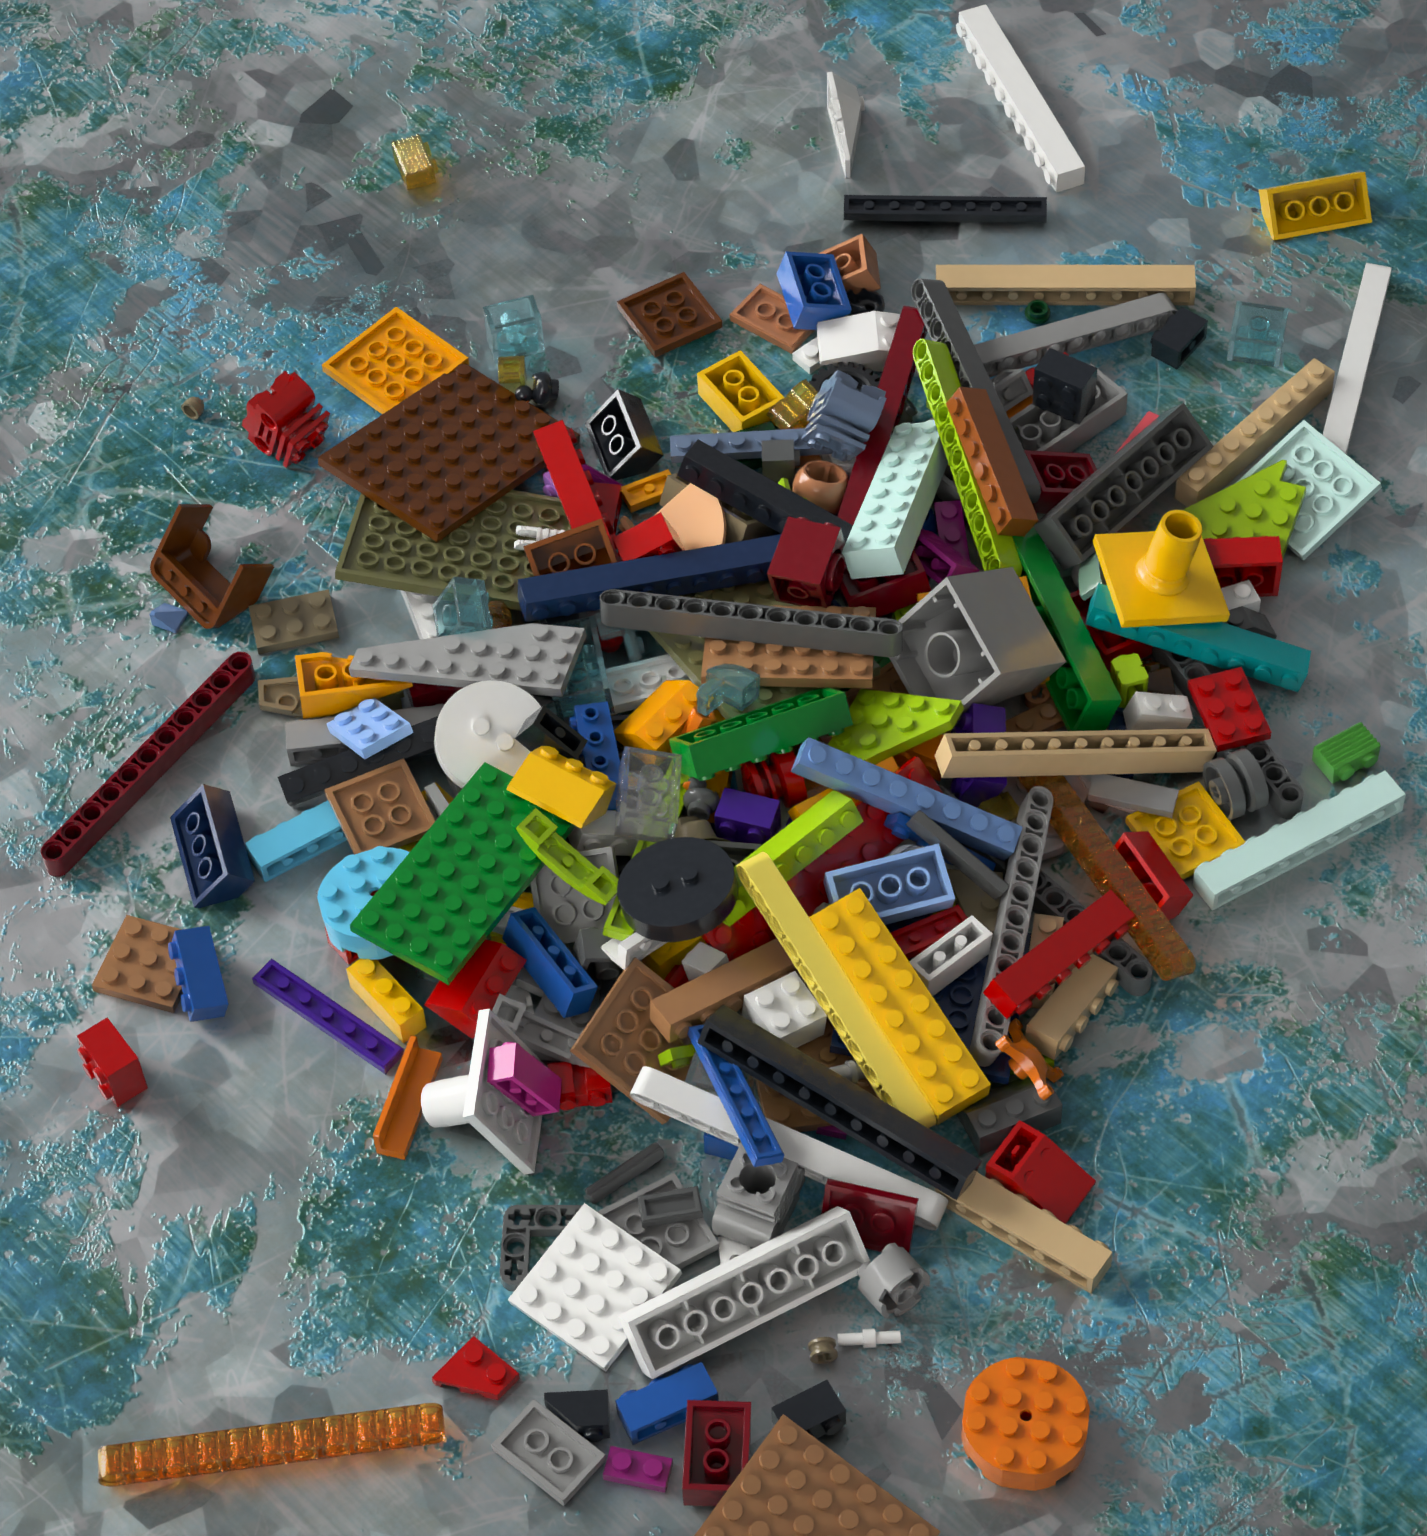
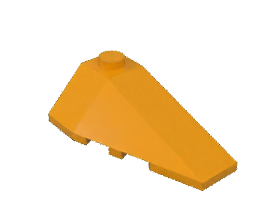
M326 652L295 655L303 719L331 716L354 708L366 699H379L413 687L411 682L351 677L349 666L354 657L352 655H348L347 659L332 657V653Z

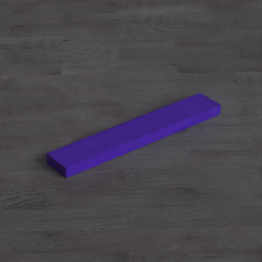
M272 958L252 978L253 984L385 1075L403 1057L404 1048Z

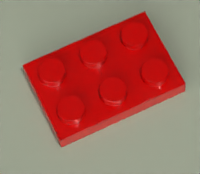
M1242 667L1188 680L1187 687L1206 729H1209L1217 750L1216 752L1271 739L1272 732Z

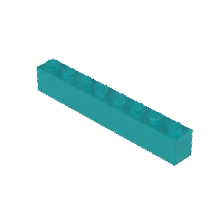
M1098 583L1090 600L1085 625L1226 670L1242 667L1245 675L1295 692H1299L1308 675L1311 657L1310 650L1223 622L1122 628L1107 585Z

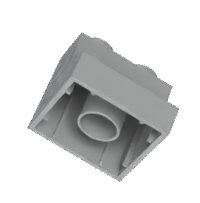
M1013 567L946 577L898 620L903 625V651L898 656L889 657L909 694L962 701L964 710L956 724L961 719L962 714L966 713L973 703L993 706L1008 698L1031 692L1066 662Z

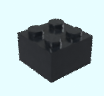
M1049 348L1034 369L1032 404L1080 425L1095 404L1097 368Z

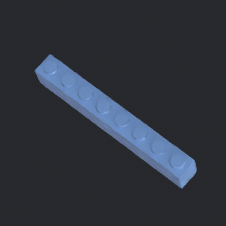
M810 737L800 746L791 770L792 773L890 814L901 812L911 818L918 810H921L956 841L1003 861L1014 853L1023 828L1020 825Z

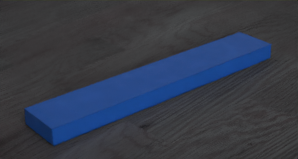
M704 1024L689 1027L688 1036L753 1166L759 1167L783 1162L784 1153L741 1069L697 1043Z

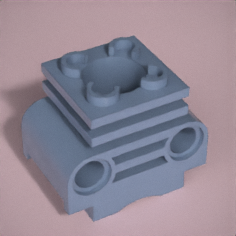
M837 370L829 380L826 379L822 383L819 393L815 395L807 417V421L810 423L806 425L805 431L807 432L803 434L801 440L807 442V445L814 450H825L831 453L832 457L836 460L843 462L852 460L865 450L866 445L864 443L868 441L870 436L868 433L877 424L887 399L885 398L886 391L867 385H862L861 389L858 390L856 388L859 382L850 375Z

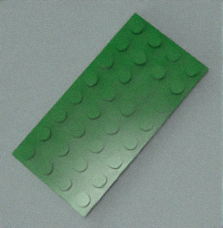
M484 762L351 922L350 931L449 985L545 866L520 836L516 829L517 826L535 808L558 826L556 833L564 840L576 826L508 791V784L513 777Z

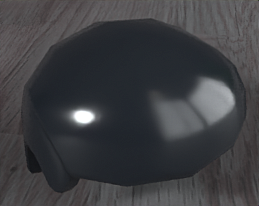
M862 288L858 294H854L851 289L847 291L846 294L852 309L848 316L871 311L884 312L885 302L883 296L879 293L867 291L865 288Z

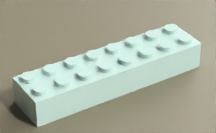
M934 420L913 424L902 423L895 426L842 551L851 579L904 574L948 464Z

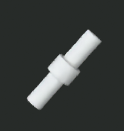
M862 1329L860 1333L837 1334L838 1346L863 1345V1348H876V1344L901 1343L900 1330L875 1332V1329Z

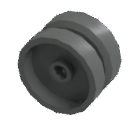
M1241 748L1229 753L1226 756V760L1218 757L1203 765V779L1206 791L1229 821L1244 815L1245 810L1254 812L1268 805L1269 794L1264 774L1255 757L1247 749Z

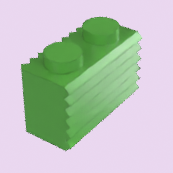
M1359 722L1314 746L1312 761L1329 781L1334 784L1340 779L1342 781L1349 779L1355 771L1363 767H1372L1378 761L1381 745L1373 737V734H1370L1366 726Z

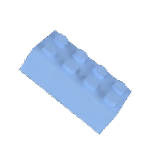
M939 843L825 872L823 879L830 905L861 888L885 925L951 908L955 901V895Z

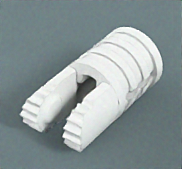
M519 525L516 527V534L536 538V541L517 540L514 542V549L525 551L523 546L565 532V530Z

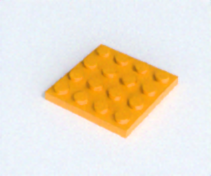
M395 307L324 362L322 370L379 413L384 414L444 373L449 374L460 364L469 365V358L401 309Z

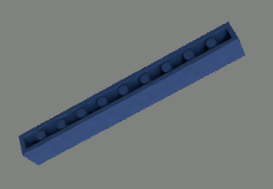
M781 534L518 579L517 598L525 622L599 610L600 595L610 589L680 596L769 580L767 572Z

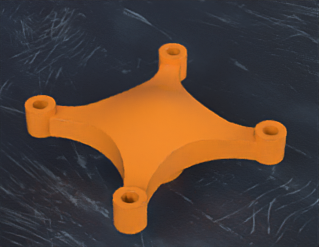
M1015 1018L1009 1023L1008 1028L1013 1042L1007 1035H1004L995 1044L1000 1051L1012 1057L1008 1061L1012 1071L1022 1080L1029 1076L1039 1097L1045 1101L1054 1094L1053 1088L1046 1083V1078L1055 1083L1064 1076V1073L1058 1066L1053 1068L1045 1061L1037 1047L1025 1038L1021 1031L1023 1025Z

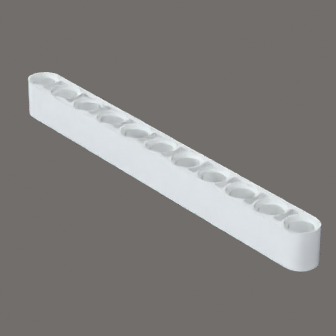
M1366 263L1323 431V436L1346 455L1392 267Z
M642 1067L630 1092V1097L633 1100L735 1146H740L741 1140L718 1096L654 1068ZM766 1118L784 1153V1158L797 1162L799 1167L805 1168L804 1175L824 1185H826L829 1178L919 1198L915 1225L928 1230H937L948 1204V1199L943 1195Z

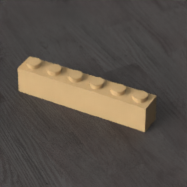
M978 1171L971 1185L957 1201L935 1188V1192L948 1199L947 1209L1092 1294L1111 1267L1113 1252L1103 1242L1088 1238L1077 1227L1066 1225L1059 1221L1050 1211L1037 1208L1023 1195H1015L1005 1189L999 1181L988 1179L978 1173Z

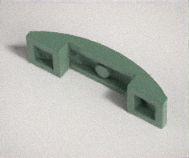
M1096 551L1080 563L1079 591L1084 601L1094 594L1098 583L1107 584Z

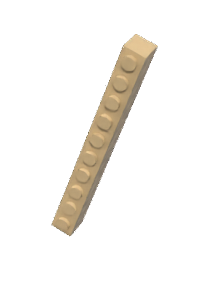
M936 265V280H941L945 283L955 305H1028L1033 300H1042L1047 305H1118L1157 293H1166L1174 305H1194L1195 265Z
M1208 728L946 733L936 751L935 758L942 778L1203 772V765L1212 760L1217 750Z

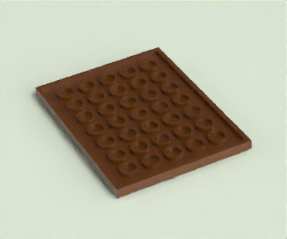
M460 364L454 371L449 374L444 373L318 457V465L434 541L439 542L546 466L533 431L558 422V420L527 401H518L513 392L468 364ZM573 430L577 443L573 444L575 446L580 443V434Z

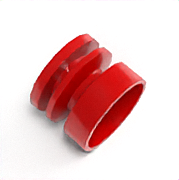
M793 750L782 754H777L776 752L769 754V765H767L765 760L751 763V761L742 763L741 774L744 791L776 800L780 798L786 808H792L807 800L804 778L791 772L796 759Z

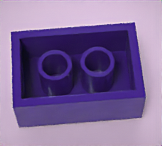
M973 703L966 713L962 714L961 719L951 730V733L1006 732L1005 708ZM1007 777L953 778L951 791L955 793V797L958 800L974 807L987 809L1006 787Z

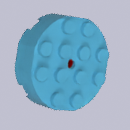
M377 846L368 851L346 856L325 876L320 885L317 899L329 939L338 950L344 952L346 949L358 954L359 959L378 960L393 955L351 932L350 924L409 854L408 851Z

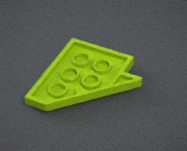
M1281 460L1185 508L1184 511L1198 518L1202 525L1201 535L1203 539L1279 536L1283 559L1307 491L1305 486L1282 481L1287 468V460Z
M860 689L849 708L853 725L844 728L845 732L833 736L828 745L875 765L953 729L964 707L960 700Z

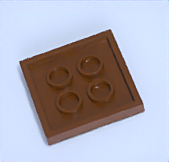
M685 272L617 301L618 310L655 358L722 328L721 318Z

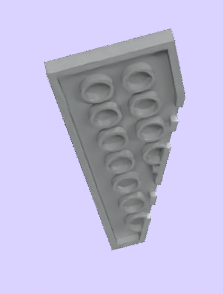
M530 623L359 648L349 666V673L351 677L463 688L480 681H503L516 685L529 694L563 697L586 639L585 628Z

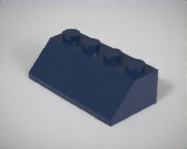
M202 784L170 817L193 906L198 909L239 898L255 882L230 791Z

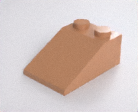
M863 234L819 253L834 254L846 293L850 289L853 290L854 294H858L862 288L872 292L881 289L877 254Z

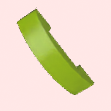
M535 808L517 826L516 829L520 836L539 859L557 876L588 898L606 905L617 894L619 879L603 865L599 869L556 833L558 826Z

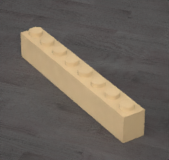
M1312 359L1177 479L1175 499L1189 507L1222 490L1332 393L1335 371L1317 359Z

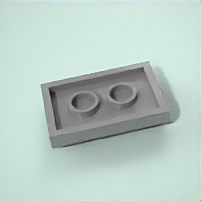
M535 1399L528 1404L491 1444L493 1451L563 1506L567 1504L606 1461V1454Z

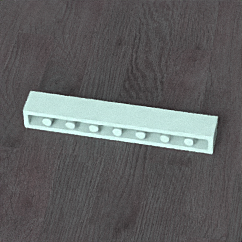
M1386 770L1377 775L1372 774L1365 778L1362 783L1343 789L1339 795L1329 800L1324 799L1320 801L1314 808L1306 812L1301 811L1297 813L1291 820L1272 826L1268 832L1258 837L1253 836L1249 838L1243 845L1235 849L1226 850L1220 857L1210 862L1205 861L1201 863L1194 871L1193 887L1213 911L1401 812L1406 794Z

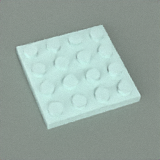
M1305 420L1296 426L1237 481L1239 482L1281 460H1287V468L1282 481L1305 486L1307 491L1287 546L1303 561L1382 488L1381 483Z

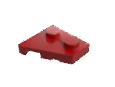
M475 1336L432 1376V1382L436 1386L449 1385L459 1388L460 1392L478 1393L483 1395V1397L499 1400L520 1379L519 1373Z

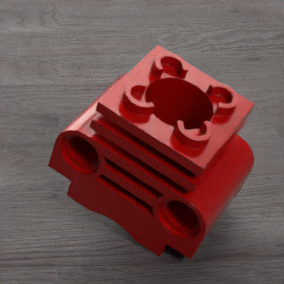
M284 371L275 379L270 387L272 394L266 390L256 394L247 402V417L243 419L241 426L249 432L247 439L264 454L270 456L277 450L275 458L278 461L285 457L283 466L288 468L292 463L298 464L306 456V451L311 447L317 448L324 441V433L329 427L327 423L330 413L326 410L321 414L323 406L320 403L313 408L315 394L310 386L295 372L289 375Z

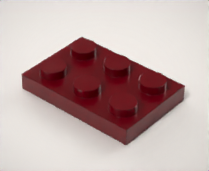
M828 1178L825 1185L821 1214L837 1206L850 1211L866 1249L882 1252L888 1244L896 1243L898 1247H903L910 1254L919 1198Z

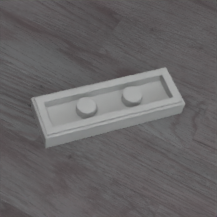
M1101 774L1093 775L1088 800L1172 818L1179 790Z

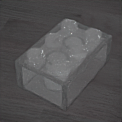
M628 746L624 747L618 773L614 836L650 842H660L674 838L678 825L682 755Z

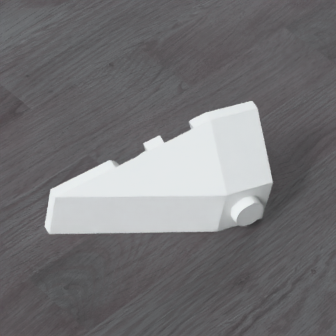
M827 72V109L845 178H851L861 124V111H865L864 98L859 96L855 85L833 72Z

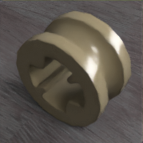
M819 1337L811 1340L808 1343V1349L811 1352L810 1361L816 1364H825L836 1360L838 1357V1352L834 1349L836 1347V1340L831 1337Z

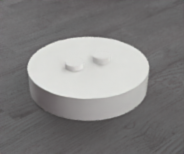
M480 681L460 689L445 703L436 723L434 746L438 762L444 773L462 789L484 762L514 777L531 752L519 743L515 737L525 720L541 708L540 704L522 688L503 681Z

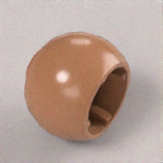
M819 460L811 461L803 465L793 479L792 492L835 515L840 510L849 478L843 468L834 463Z

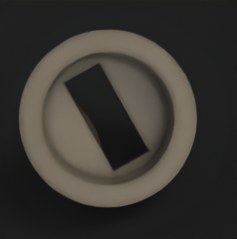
M190 397L181 405V409L188 418L197 420L203 414L204 402L199 397Z

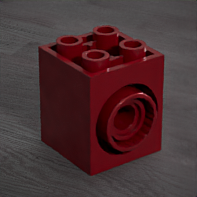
M804 517L787 518L767 572L776 601L797 606H818L823 608L831 606L835 592L842 583L846 564L845 557L842 554L845 541L841 527L832 523L812 522Z

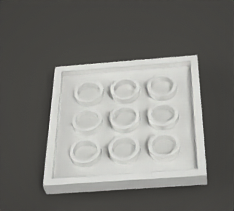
M584 1203L509 1297L508 1301L515 1308L606 1372L629 1343L618 1316L669 1291L680 1278L682 1272L678 1267Z

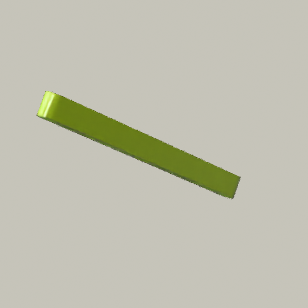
M919 339L913 348V358L984 571L1013 567L1017 576L1020 577L1022 564L1012 536L997 534L946 405L956 390L961 387L949 349L944 343Z

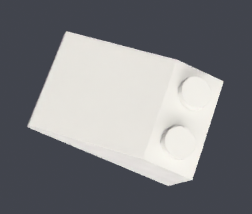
M871 311L818 322L816 327L820 365L833 364L837 367L838 362H843L844 366H848V362H854L855 368L862 364L865 370L870 368L873 371L883 372L900 314Z

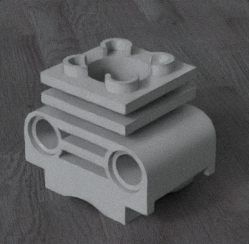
M741 1142L717 1191V1202L719 1203L712 1219V1233L714 1236L719 1237L721 1235L755 1248L783 1234L787 1222L800 1199L799 1193L805 1182V1168L799 1167L797 1162L783 1158L781 1163L754 1167Z

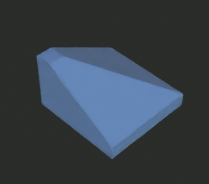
M163 603L152 610L149 615L153 626L177 633L189 613L185 609Z

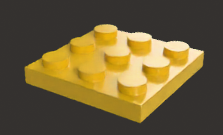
M1199 781L1179 790L1172 818L1140 811L1126 816L1125 823L1132 832L1149 831L1183 880L1194 875L1195 869L1205 861L1210 862L1220 857L1226 850L1235 849L1245 843V840Z

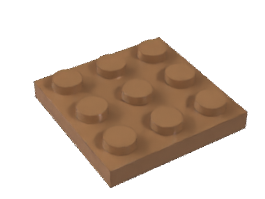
M404 758L325 789V795L354 854L371 850L377 846L402 847L421 839L435 822Z
M126 915L92 983L93 991L174 1013L181 1000L183 991L181 985L177 986L174 970L177 966L175 959H170L168 943L172 942L175 930L182 929Z

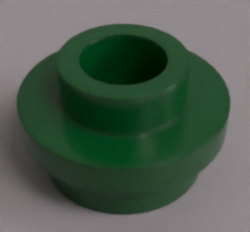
M1033 300L1025 308L1024 315L1030 323L1042 324L1049 320L1051 311L1046 302Z

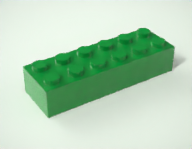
M819 687L670 738L669 743L677 772L688 775V777H694L699 781H705L714 778L716 772L738 770L741 768L742 763L764 761L767 759L768 754L790 752L793 750L794 745L803 744L808 737L819 741L818 737L826 734L828 736L839 735L845 732L844 728L852 726L853 722L845 692L827 687Z

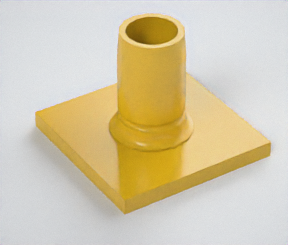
M1184 510L1168 511L1163 515L1156 531L1095 534L1092 542L1122 628L1228 621L1230 613L1201 535L1202 525L1193 514Z

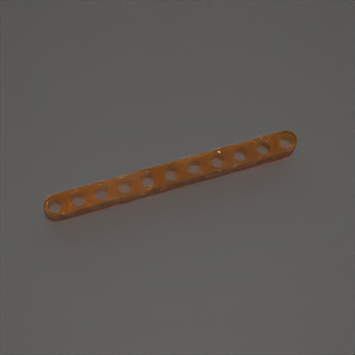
M1063 775L1017 776L1028 793L1035 786H1043L1052 793L1053 806L1049 823L1099 893L1103 896L1112 890L1135 915L1128 924L1131 928L1128 933L1160 978L1168 981L1192 974L1196 967L1192 952Z
M424 1403L107 1445L97 1450L98 1483L108 1487L437 1444L446 1437L443 1407L437 1403Z

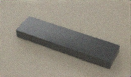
M918 810L905 824L929 845L939 843L942 856L994 900L999 898L1009 887L1004 880L921 810Z

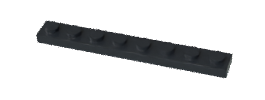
M844 195V220L1047 223V197Z

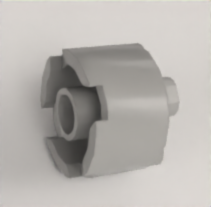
M890 1243L885 1246L880 1255L872 1262L868 1261L862 1264L857 1271V1275L860 1277L858 1290L886 1319H888L889 1314L894 1313L899 1317L911 1310L922 1298L918 1293L923 1288V1285L929 1286L930 1284L929 1274L903 1247H898L896 1243Z

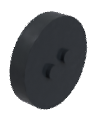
M694 837L671 838L643 849L626 864L620 874L617 885L619 903L628 925L641 936L661 942L686 941L710 932L729 916L736 904L739 891L734 867L728 854L718 845Z

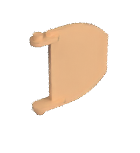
M691 483L656 513L661 512L674 528L685 551L725 544L726 517L720 499ZM626 516L620 519L621 523L618 525L622 532L635 526Z

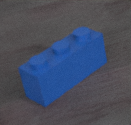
M203 926L175 930L172 942L168 943L170 959H175L177 966L174 970L177 986L181 985L183 995H181L183 1012H188L190 1022L225 1017L229 1003L210 927Z
M700 1362L696 1365H685L677 1373L666 1378H656L648 1386L637 1391L629 1390L623 1393L615 1402L617 1415L632 1445H635L686 1422L687 1400L719 1401V1398L703 1363Z

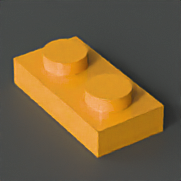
M669 469L621 487L622 498L631 513L660 502L666 478L668 475H672Z

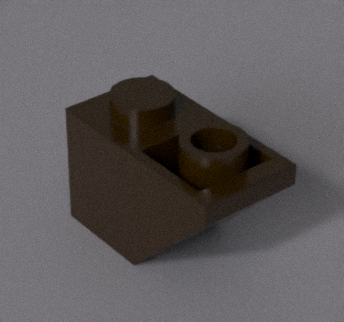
M1151 658L1142 659V667L1145 668L1149 676L1147 692L1176 695L1170 667L1160 664V662L1152 661Z

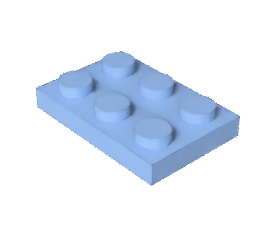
M376 698L366 699L359 703L358 707L349 712L340 713L335 716L334 720L326 723L329 732L364 759L414 733L408 721Z

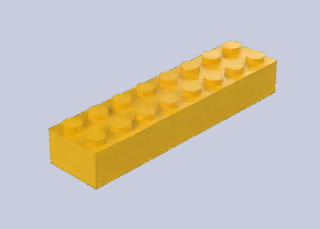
M861 888L809 917L932 1108L936 1117V1124L939 1125L989 1094L990 1082Z

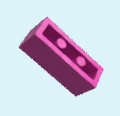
M505 1042L502 1046L489 1048L488 1083L533 1117L559 1112L562 1081L559 1076L523 1049L518 1043Z

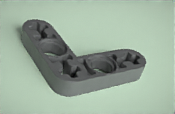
M513 1205L505 1211L500 1259V1277L505 1289L514 1292L528 1275L531 1237H558L582 1205ZM545 1215H553L557 1221L554 1225L546 1227L540 1224V1219ZM516 1216H521L522 1218L520 1225H514L513 1221H515ZM531 1216H534L535 1226H531ZM561 1216H566V1226H562ZM513 1242H520L525 1246L524 1250L519 1254H512L507 1249ZM512 1263L517 1264L518 1276L516 1280H510Z

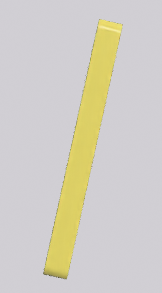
M761 852L736 865L737 875L817 1002L826 1013L831 1024L879 1099L927 1128L936 1125V1117L932 1108L769 855Z

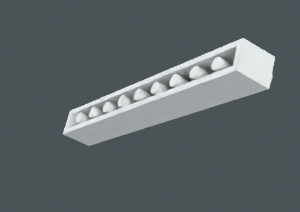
M987 5L959 12V23L956 24L959 37H963L968 52L973 53L977 67L985 73L988 85H992L997 100L1003 103L1007 117L1012 118L1016 132L1023 136L1027 150L1032 151L1035 163L1044 171L1047 183L1053 186L1056 193L1083 185L1085 165Z

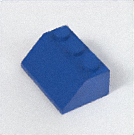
M785 252L777 271V277L794 329L817 330L816 325L818 322L841 318L850 314L852 309L834 254Z

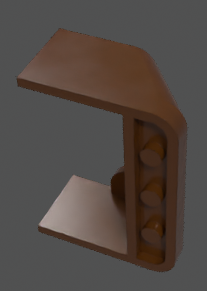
M179 504L150 564L151 574L202 627L216 629L258 601L274 566L272 564H240L230 583L206 560L211 551V540L202 529L213 507L210 504Z

